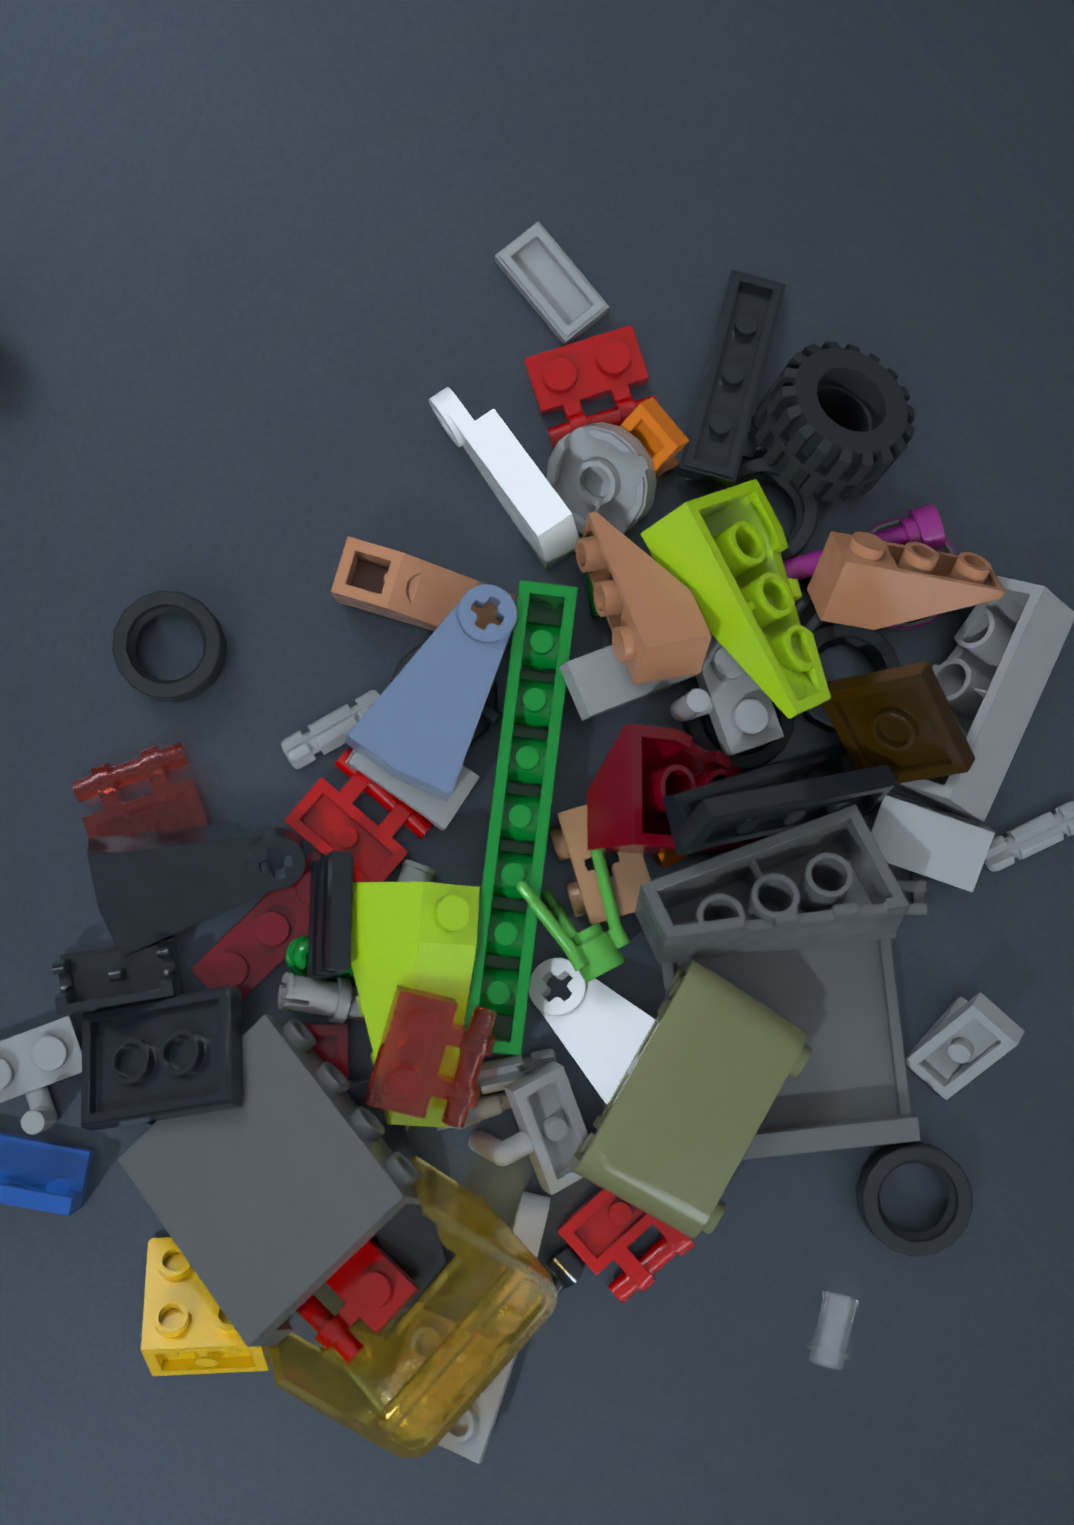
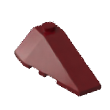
M639 724L624 725L587 790V850L677 854L663 796L745 771L731 764L732 758L719 751L709 752L692 743L693 737L679 729ZM775 834L712 846L683 855H722Z

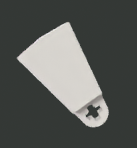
M449 387L444 388L429 398V404L447 434L458 447H464L545 570H550L574 554L579 535L571 511L496 410L493 408L474 421Z
M548 959L539 964L530 977V998L607 1105L655 1019L596 978L585 983L579 970L575 971L568 959ZM568 975L571 976L572 980L567 985L572 993L570 998L564 1002L561 998L555 997L549 1002L546 999L551 993L550 987L546 984L548 980L553 976L560 980L565 979Z

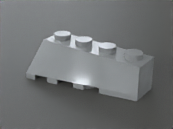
M997 576L1005 590L1002 599L976 605L954 636L958 643L955 649L941 665L934 664L932 667L976 759L970 770L966 773L899 783L894 786L934 806L981 822H985L1074 622V611L1045 586Z

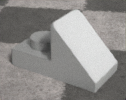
M981 992L969 1001L959 997L907 1054L905 1064L940 1096L948 1100L1016 1047L1025 1031Z

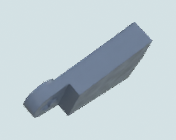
M491 584L478 585L468 590L454 609L347 734L345 743L392 777L447 801L452 795L508 639L516 622L517 610L512 597L504 589ZM487 602H490L497 607L494 616L501 621V625L498 626L490 623L484 630L475 625L477 614L470 609L473 605L482 609Z

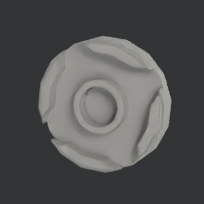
M604 422L581 426L560 439L548 459L546 479L571 511L579 534L583 535L587 515L590 512L599 513L624 534L644 521L654 504L657 480L652 459L641 441L623 427Z

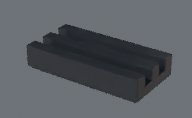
M331 851L328 856L323 855L320 857V860L311 862L307 977L327 979L350 968L354 857L350 852Z

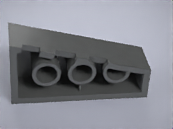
M854 804L642 884L634 913L660 964L895 933L910 905L857 805Z

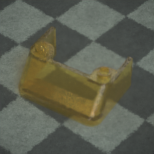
M417 1156L412 1159L411 1163L420 1175V1179L414 1185L423 1214L436 1222V1230L441 1243L454 1252L456 1256L386 1336L381 1333H375L369 1326L356 1324L350 1330L365 1346L363 1351L350 1364H347L333 1348L327 1352L323 1347L318 1348L293 1332H290L277 1346H269L276 1387L401 1458H417L427 1454L436 1447L551 1316L558 1300L557 1291L549 1272L484 1199Z

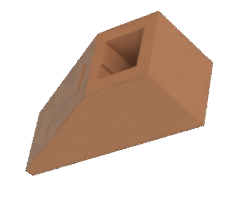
M588 513L583 536L576 541L577 564L581 572H587L594 587L593 596L597 613L601 617L606 616L612 631V646L615 657L620 663L625 662L633 684L700 674L712 636L692 591L599 513Z
M835 531L830 532L807 588L821 621L871 630L1002 599L1005 593L1003 586L991 568V564L985 558L975 553L961 552L959 555L935 551L928 545L919 542H908L906 545L883 541L873 534L861 531L855 532L853 535Z
M348 536L331 593L338 603L435 631L468 590L485 583L409 554ZM507 592L515 602L516 595ZM487 602L482 609L473 605L470 610L477 614L475 625L484 630L490 623L500 626L501 621L494 616L497 607L490 602Z

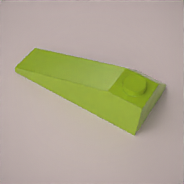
M757 479L685 502L640 533L652 558L692 591L710 633L788 719L831 699L813 633L806 627L801 626L795 606V601L802 597L798 580L787 577L781 552L788 548L784 530Z
M353 882L351 966L359 996H356L360 1016L364 1015L373 1050L370 1056L388 1125L448 1128L477 947L480 887L433 882Z

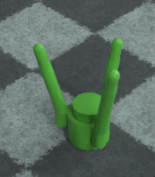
M591 850V855L609 927L607 932L603 931L600 923L579 932L563 906L560 905L553 892L549 889H545L542 892V898L551 912L525 881L518 882L516 887L528 903V906L566 953L574 970H579L585 983L625 963L626 960L619 948L630 943L621 925L604 851Z

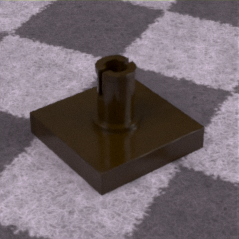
M929 661L827 681L831 699L822 704L856 770L888 764L897 780L895 784L966 773L970 770L976 758Z

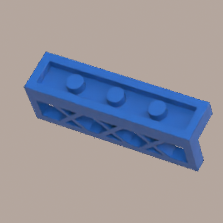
M0 1132V1203L70 1216L84 1206L95 1149Z

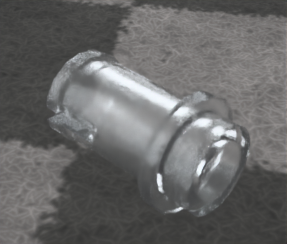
M823 1290V1299L814 1339L806 1343V1348L811 1350L809 1361L824 1367L843 1370L845 1360H851L852 1353L847 1351L856 1308L859 1306L860 1300L848 1295Z

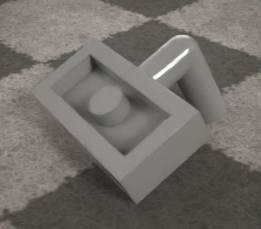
M715 637L711 638L700 674L695 675L700 689H693L674 701L670 708L672 717L676 721L685 722L709 714L722 752L728 757L783 738L784 734L771 699Z
M68 1015L0 1041V1103L25 1094L31 1111L26 1112L22 1116V1129L28 1134H37L51 1128L57 1121V1112L47 1085L82 1073V1037L74 1015Z
M551 1061L504 1086L520 1130L519 1133L504 1141L484 1130H476L469 1136L468 1145L473 1152L501 1167L508 1166L529 1154L541 1189L550 1195L584 1178L573 1172L567 1164L580 1141H586L589 1135L564 1066L557 1062Z

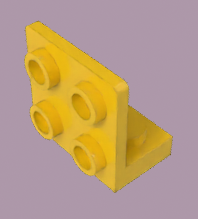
M171 1237L150 1239L147 1249L141 1352L151 1375L170 1376L269 1371L270 1347H247Z

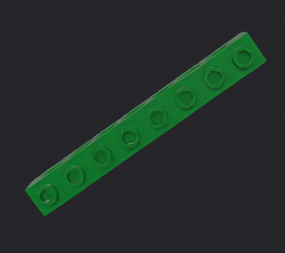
M524 580L519 582L516 606L517 618L513 630L478 913L477 947L467 1003L462 1049L521 1056L538 917L528 906V903L516 887L518 882L525 881L537 897L540 898L566 682L559 667L569 661L578 587Z

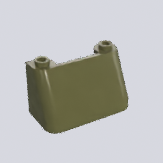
M691 959L681 962L668 985L671 989L668 996L672 1000L670 1002H662L657 1010L659 1014L602 1115H598L592 1125L598 1129L597 1133L591 1132L586 1141H580L567 1166L590 1182L694 1239L701 1230L709 1235L717 1226L726 1207V1203L720 1200L723 1192L787 1076L796 1078L800 1074L810 1057L812 1048L805 1044L808 1035L807 1031L717 973Z

